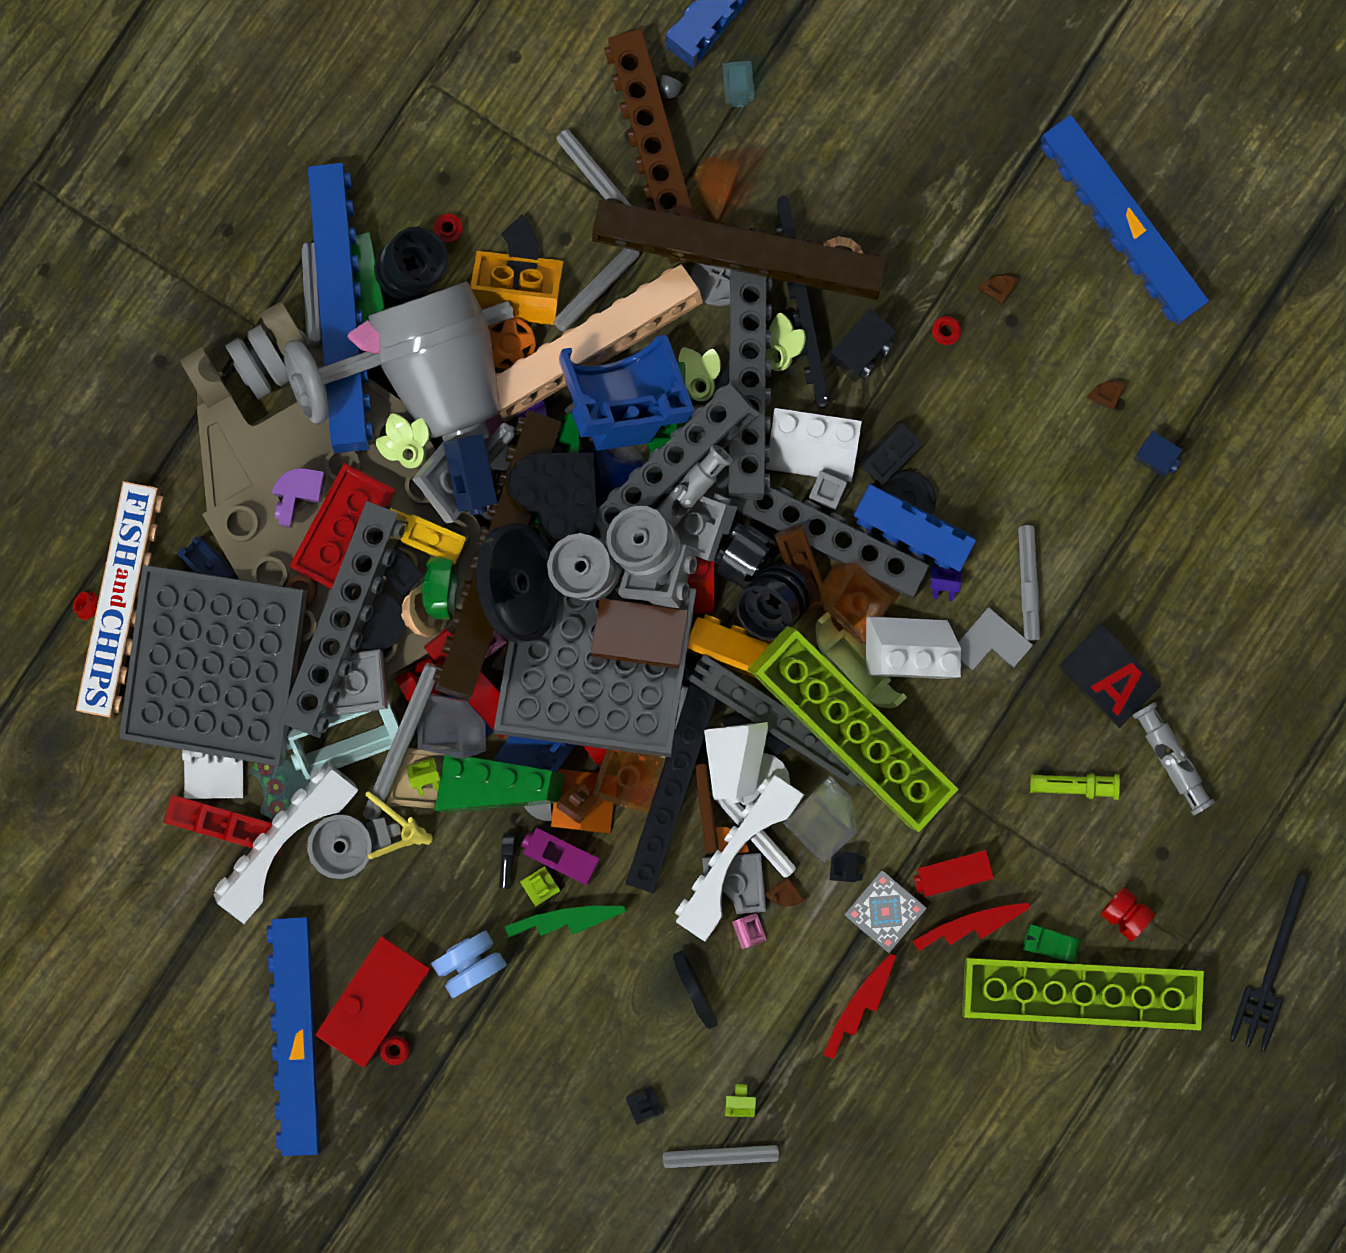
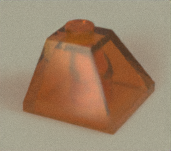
M707 157L705 164H698L693 179L698 181L697 191L711 222L720 224L739 177L740 164Z
M856 562L835 564L820 587L823 608L861 645L866 644V617H882L893 600Z
M607 749L592 795L596 798L648 814L666 758Z

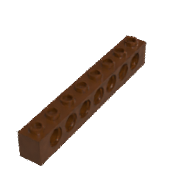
M642 29L609 37V47H605L604 50L608 64L614 63L617 74L612 75L616 92L622 91L625 101L620 103L624 120L630 119L632 129L627 130L631 147L637 146L640 157L635 158L639 175L645 174L647 185L643 186L647 203L653 202L655 211L672 210L678 212L683 217L692 218L694 214ZM629 58L636 60L638 63L637 68L632 71L625 70L622 67L624 60ZM641 86L645 89L646 93L641 98H633L629 93L631 88ZM641 114H650L654 119L653 122L648 126L640 125L637 122V118ZM650 141H656L661 145V149L658 153L650 154L645 150V145ZM657 169H665L669 173V177L662 182L656 181L652 175ZM666 196H671L676 200L677 204L672 209H665L661 206L660 201ZM668 257L670 264L684 261Z

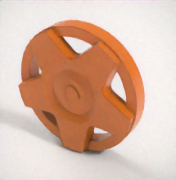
M514 316L511 319L488 326L493 346L495 367L508 369L517 360L527 358L534 353L536 347L535 334L530 325L523 319ZM503 323L500 331L491 330L496 325ZM517 324L524 327L527 332H518ZM530 346V349L525 356L523 349ZM509 359L512 363H503V361Z

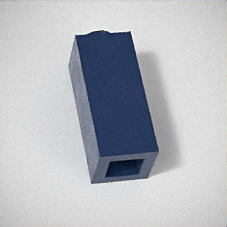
M483 434L443 442L458 512L469 510L470 515L488 512L487 506L498 503Z

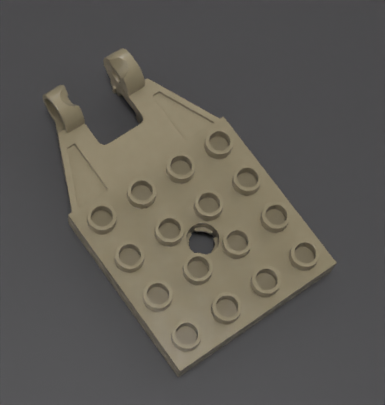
M282 301L260 313L263 322L274 338V345L279 347L283 356L286 344L290 340H298L310 351L317 368L324 367L323 345L309 346L306 343V333L297 328ZM203 347L180 359L187 375L197 390V414L207 511L202 515L239 580L286 587L287 582L292 577L303 575L290 568L289 565L343 464L346 463L397 490L388 507L389 510L393 508L410 516L413 514L467 538L456 565L452 566L458 577L454 612L456 608H462L464 598L460 597V593L465 580L471 581L473 571L469 570V566L474 553L479 554L482 543H479L478 539L482 529L474 515H470L469 510L462 511L454 522L446 524L425 497L422 490L412 480L436 451L430 439L424 446L426 450L425 460L417 468H406L401 465L399 460H388L379 452L376 446V439L387 436L386 422L390 414H398L410 424L414 422L401 400L369 378V383L364 384L365 394H370L372 408L370 412H367V422H372L374 440H369L370 450L334 453L330 439L329 415L324 423L314 424L304 415L295 398L254 423H248L222 379L224 377L221 371L218 372ZM408 449L407 455L410 459L413 458V452L411 449ZM294 469H310L324 472L326 479L321 504L298 500L293 529L281 527L279 519H275L277 502H282L283 497H277L272 494L277 480L286 472ZM382 531L374 535L373 542L383 535ZM398 539L396 546L426 575L428 569L426 561L434 556L406 545ZM383 576L385 582L383 589L380 593H384L394 598L395 601L402 608V604L405 597H407L412 590H410L405 596H403L394 587V585L385 576ZM424 578L413 589L421 588ZM313 579L311 580L315 584L316 594L313 600L306 604L296 679L332 590ZM360 586L353 589V600L360 597L362 592ZM347 614L341 619L342 628L346 627ZM442 620L441 630L429 637L416 634L405 625L401 639L392 647L383 650L385 681L430 656L424 649V646L446 628L453 635L455 626L451 625L452 620ZM338 641L334 642L330 647L332 656L337 654L340 649ZM359 647L357 650H354L353 653L365 652L368 650ZM324 670L319 675L320 683L325 682ZM316 696L310 699L314 709L318 705Z

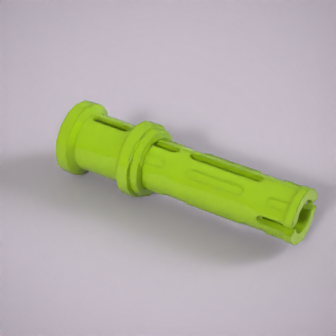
M1095 773L1087 774L1086 777L1031 774L1030 793L1084 794L1089 799H1094L1097 796L1113 797L1114 800H1119V774H1114L1113 777L1095 776Z

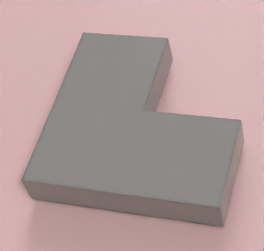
M989 607L958 642L961 647V662L972 671L991 649L1014 668L1033 646Z

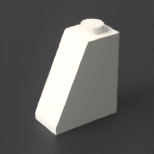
M767 722L723 726L704 730L714 800L726 799V804L744 802L743 796L755 794L768 730Z

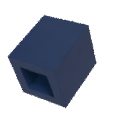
M1152 431L1134 459L1164 477L1168 471L1173 474L1180 465L1182 459L1178 456L1182 449Z

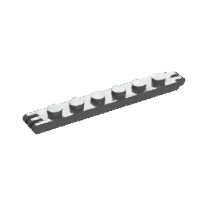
M702 656L700 660L710 667L708 670H705L697 665L694 670L701 674L703 678L699 680L696 676L690 675L688 678L690 682L753 723L767 722V732L850 786L856 788L860 784L864 788L869 789L787 708L709 657Z

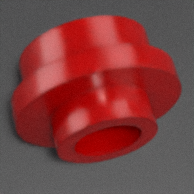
M444 214L436 219L434 233L442 242L453 243L462 235V223L455 215ZM446 223L453 225V230L450 233H445L442 230Z
M943 316L938 318L933 324L932 335L939 344L952 345L961 335V326L955 318ZM944 326L950 327L952 334L944 336L941 333V328Z
M81 592L75 598L73 611L77 614L78 618L88 620L95 616L99 596L94 592Z
M400 1036L387 1037L380 1046V1055L386 1063L399 1065L407 1059L409 1045ZM395 1044L400 1047L399 1055L393 1056L390 1054L389 1049L391 1045Z

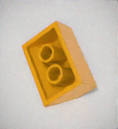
M477 251L470 288L482 310L509 301L510 306L513 308V316L519 317L526 322L554 325L553 322L557 316L563 261L538 258V260L509 257V254ZM508 260L538 263L537 269H525L520 273L519 290H515L513 288L514 271L507 266Z
M707 614L704 615V618L697 617L689 637L687 652L701 658L705 655L722 666L756 678L747 669L773 641L760 638L757 640L747 636L748 631L736 625H732L731 629L720 625V619Z

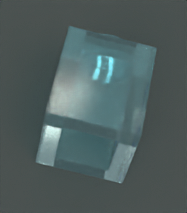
M751 61L722 63L725 103H732L733 107L749 105V101H754L755 96Z

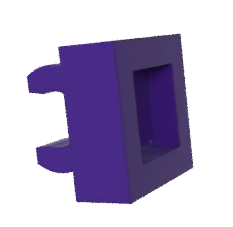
M932 566L930 589H933V598L937 599L938 592L943 590L949 592V601H952L955 597V592H960L961 571L959 572L954 568L947 570L943 567Z

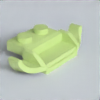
M826 612L816 623V639L822 655L872 705L884 708L899 706L907 697L904 693H897L888 685L891 681L889 677L866 676V617L847 633L844 629L839 632L831 621L832 615Z

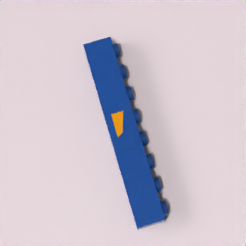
M1069 115L1043 134L1040 140L1043 143L1040 145L1043 153L1050 160L1054 158L1060 166L1057 169L1065 182L1071 181L1077 189L1075 195L1083 206L1089 205L1094 212L1092 218L1100 229L1106 228L1112 236L1109 238L1110 243L1117 252L1123 251L1129 259L1126 262L1129 269L1136 276L1140 274L1146 282L1144 284L1146 292L1152 299L1157 297L1163 305L1161 311L1169 322L1175 321L1178 326L1206 306L1209 302L1207 297L1072 115Z
M310 918L271 919L272 925H267L268 943H273V955H268L269 973L274 972V984H270L269 994L270 1002H275L276 1014H271L272 1032H277V1043H272L273 1061H278V1073H274L273 1083L274 1090H279L280 1102H275V1119L281 1121V1132H276L277 1150H282V1156L317 1155L320 1153Z

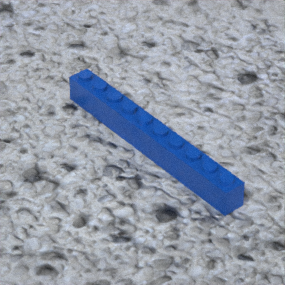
M343 163L308 167L324 366L366 352L358 348L347 337L349 332L364 323L363 311L358 310L357 300H362L360 282L355 283V272H359L360 269L358 255H353L352 245L357 244L356 229L350 225V217H355L353 199L348 200V190H352L351 173L345 171ZM368 370L326 384L329 403L330 439L334 453L370 450L369 440H374L372 422H367V412L372 410L370 394H365L364 384L369 383Z

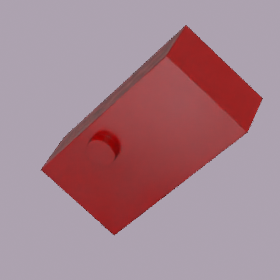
M381 936L315 1036L363 1068L367 1067L432 968L384 936Z

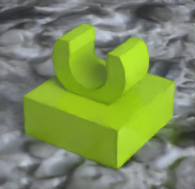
M434 757L406 766L412 789L416 788L420 796L424 795L422 787L431 783L434 790H438L440 777Z
M545 866L520 881L535 907L560 892Z
M735 1084V1096H726L725 1116L754 1118L756 1097H747V1084Z

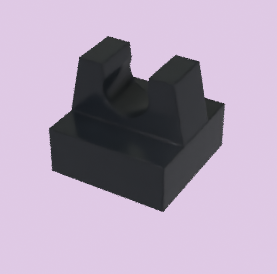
M832 851L829 880L843 882L862 881L863 874H857L856 868L857 863L865 862V857L858 855V853Z
M653 1086L625 1097L637 1125L664 1113Z

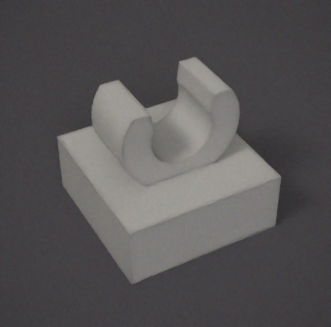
M820 471L809 499L836 510L847 482Z
M384 817L366 823L373 851L392 845L390 838L401 835L399 823L386 826Z

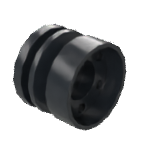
M408 227L400 231L376 256L374 263L376 281L381 289L393 298L402 301L416 299L434 285L446 271L448 263L446 247L441 239L431 230L422 227Z
M775 563L766 566L738 596L736 603L737 616L742 626L752 635L762 640L774 641L787 626L792 628L810 608L813 599L811 587L806 577L797 569L787 564Z

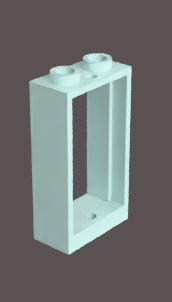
M388 696V709L379 710L385 725L307 754L299 738L309 734L289 727L286 749H293L294 751L291 754V759L296 771L302 769L307 780L310 779L317 767H323L327 761L335 768H340L389 750L400 724ZM369 712L329 716L330 723L328 727Z

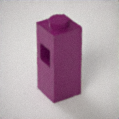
M538 828L535 829L534 833L528 831L521 845L526 848L523 853L524 855L585 885H588L600 860Z

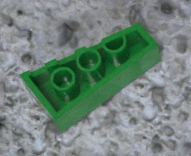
M445 753L434 811L449 814L495 808L503 809L517 806L557 804L561 798L565 774Z

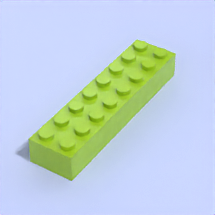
M787 626L748 667L747 670L909 828L920 832L959 790L796 629Z
M965 958L962 1017L1201 1030L1204 971Z

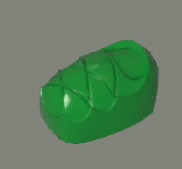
M443 556L432 557L426 561L428 569L421 585L423 607L433 619L452 620L458 588V577L452 568L453 561Z

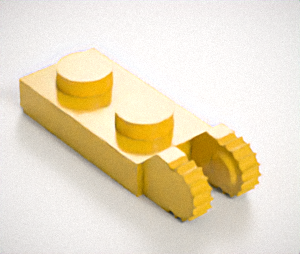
M390 508V510L407 517L405 522L408 525L403 537L400 539L402 543L434 557H447L453 561V565H456L467 540L466 537L413 514L410 516Z

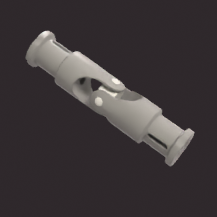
M712 445L710 447L711 452L701 463L697 462L684 477L683 481L655 509L673 528L695 505L697 500L717 480L716 476L720 471L733 462L731 456L720 446ZM677 499L681 504L674 505L673 503Z
M1153 702L1133 714V717L1140 721L1147 733L1146 739L1164 768H1166L1178 792L1184 794L1192 808V815H1196L1213 805L1215 801L1208 797L1201 785L1202 779L1187 758L1185 751L1168 723L1163 722L1155 709L1157 705ZM1166 746L1173 750L1169 755L1166 753Z

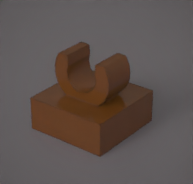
M574 783L559 799L556 808L580 824L596 807L599 799L592 795L591 790L582 783L580 785Z

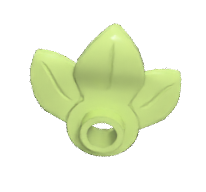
M778 313L773 319L769 330L766 329V331H771V349H766L765 360H771L772 370L784 371L791 365L792 358L802 352L806 342V335L803 329L794 330L791 320L784 313ZM779 352L781 354V361L778 358Z
M683 347L679 354V362L685 363V386L688 394L696 401H707L715 393L716 385L714 380L721 372L720 357L715 349H710L701 356L695 350ZM703 381L706 384V389L701 393L698 390V384Z
M395 413L390 414L386 422L387 436L376 439V446L379 452L388 460H399L401 465L406 468L419 467L426 457L424 446L430 437L428 425L423 418L417 419L410 424L402 416ZM408 449H411L413 452L412 459L407 455Z

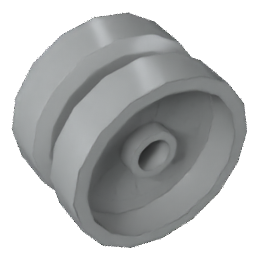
M259 324L248 331L247 334L254 350L249 351L244 341L239 338L225 345L234 360V367L246 386H250L258 400L269 395L272 390L265 377L266 374L269 373L274 382L281 387L290 382L284 361Z
M633 506L623 510L612 520L607 530L606 544L609 554L627 573L640 580H654L664 576L674 567L680 556L681 542L678 532L657 510L648 506Z
M582 533L568 535L558 541L550 552L547 564L549 578L558 591L565 596L587 602L600 600V598L610 594L617 585L621 572L620 565L609 554L606 542ZM584 564H586L585 570L582 569Z
M336 814L321 820L312 829L307 843V853L311 864L319 873L335 879H345L359 873L365 868L369 860L368 854L371 853L372 849L368 830L360 821L348 815ZM337 841L345 844V850L341 853L334 850V844Z

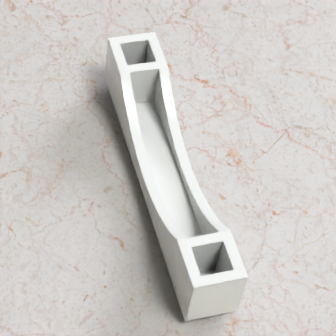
M328 761L323 767L319 766L314 770L309 784L304 789L300 788L291 799L292 804L286 811L282 810L275 816L272 821L273 826L266 834L262 833L256 838L253 843L254 848L250 853L238 859L234 865L233 873L228 878H223L217 884L214 894L217 904L243 924L263 903V889L267 871L283 843L309 822L327 815L340 813L357 793L358 789L355 783Z
M776 775L772 779L766 777L757 790L761 793L755 804L751 801L748 803L741 814L745 818L739 828L733 826L724 839L728 842L724 851L720 852L717 850L708 863L712 867L706 877L702 874L699 876L691 888L695 891V894L690 901L684 899L675 912L679 916L676 922L703 941H707L723 917V885L728 869L736 854L759 831L774 823L789 819L804 797L803 793Z

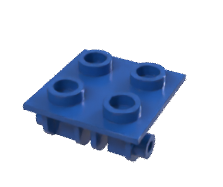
M510 736L495 756V759L503 763L557 772L576 745Z

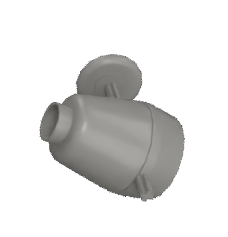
M465 281L369 315L370 325L379 333L380 350H378V354L366 351L317 368L307 347L298 340H290L284 348V362L287 375L302 412L309 421L319 425L324 423L329 415V403L324 385L381 365L413 421L423 418L428 425L429 438L442 436L443 442L483 434L485 440L491 437L486 420L496 416L500 409L488 326L513 318V308L510 306L509 301L482 310L468 282Z

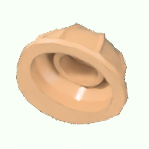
M421 588L413 589L405 597L401 614L405 625L414 633L424 637L437 634L442 628V620L433 619L425 611L422 603Z

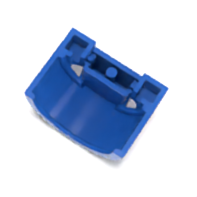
M666 335L656 336L648 346L630 357L599 366L578 365L570 359L572 348L561 350L559 364L575 406L572 414L581 438L592 436L597 451L650 443L660 426L688 422L695 411Z

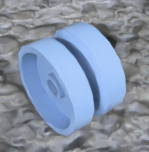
M486 930L471 939L469 937L448 949L445 955L431 963L438 976H446L454 970H457L459 973L448 980L445 985L452 999L507 966L500 953H493L484 959L481 958L480 955L492 948L494 943Z

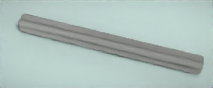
M427 663L424 666L372 790V794L384 803L436 683L432 679L437 665ZM369 799L363 816L371 821L378 819L382 809Z

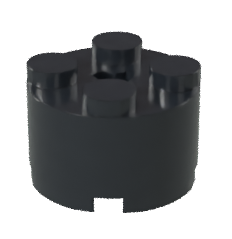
M738 523L730 535L732 539L731 544L727 549L723 547L719 551L714 562L716 563V572L740 588L745 589L749 585L748 582H752L767 566L772 557L767 553L770 547L776 549L777 542L748 523L745 525Z

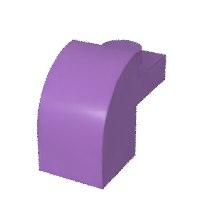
M294 469L286 472L277 480L272 494L277 497H283L282 502H277L275 519H279L281 527L293 529L298 500L321 504L326 479L324 472L310 469Z

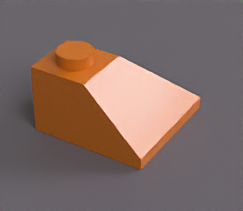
M559 769V773L565 774L561 797L574 783L578 785L582 783L599 800L596 807L580 824L556 808L557 804H554L551 827L610 834L617 775Z

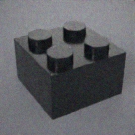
M869 309L832 350L829 360L852 381L856 382L859 378L865 380L875 369L877 364L875 360L879 356L884 359L894 348L896 331L873 310Z

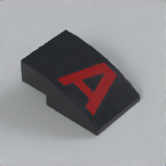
M1099 624L1057 666L1118 728H1121L1160 688L1159 684L1102 624Z

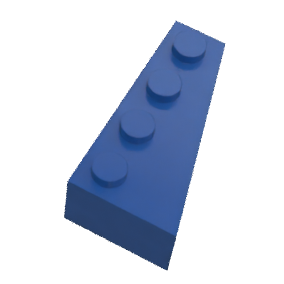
M749 0L693 1L684 12V16L666 34L667 49L694 69Z
M868 483L853 512V515L858 518L857 524L871 531L873 527L884 531L882 536L897 544L901 540L910 545L908 548L910 551L922 557L927 554L935 558L934 563L947 570H950L952 567L960 572L976 542L973 535L871 483Z

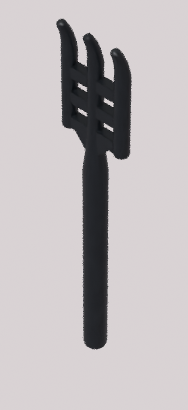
M1299 873L1296 877L1264 974L1262 987L1254 991L1250 987H1245L1232 1026L1231 1042L1235 1041L1243 1021L1250 1024L1246 1038V1047H1250L1258 1026L1265 1029L1261 1052H1265L1283 1002V999L1280 997L1274 998L1270 989L1275 981L1308 881V876L1304 873ZM1250 996L1258 999L1256 1006L1248 1003ZM1265 1001L1274 1004L1272 1011L1263 1008ZM1246 1009L1254 1011L1252 1018L1244 1016ZM1261 1014L1269 1016L1268 1023L1259 1021Z

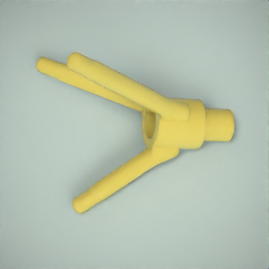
M370 791L366 792V796L403 827L401 841L368 854L369 859L382 856L405 846H411L413 843L429 845L432 842V834L419 827L412 817H409L408 821H406Z

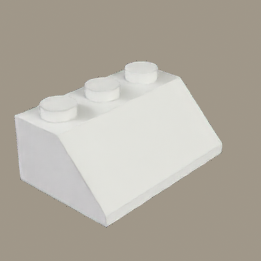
M775 408L769 442L770 463H766L765 469L818 477L819 472L822 471L843 481L852 482L861 421Z
M866 617V676L935 679L961 677V647L948 620Z

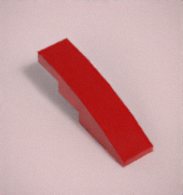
M447 628L424 646V649L437 664L443 665L446 654L442 653V648L447 635L452 637ZM481 668L473 695L468 702L494 730L500 690ZM497 734L501 739L506 736Z
M175 795L170 796L163 820L165 824L254 848L253 843L260 834H266L273 826L270 822ZM283 845L278 850L276 855L281 856Z
M1029 903L997 906L966 914L933 928L912 940V943L917 951H920L943 936L948 945H952L973 930L979 939H983L1030 909L1031 906Z
M888 954L866 977L850 998L833 1027L822 1053L823 1056L835 1058L844 1032L856 1035L865 1008L877 1011L896 958L895 955Z

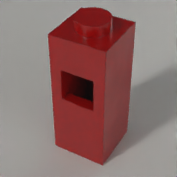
M986 850L917 868L918 875L913 876L917 893L923 892L924 897L994 879Z

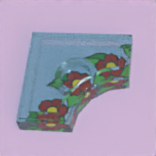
M284 759V766L255 763L250 771L259 780L263 789L264 802L260 813L272 820L280 811L283 810L285 812L292 804L291 799L300 788L304 789L311 781L310 779L306 780L302 769L296 771L294 764Z

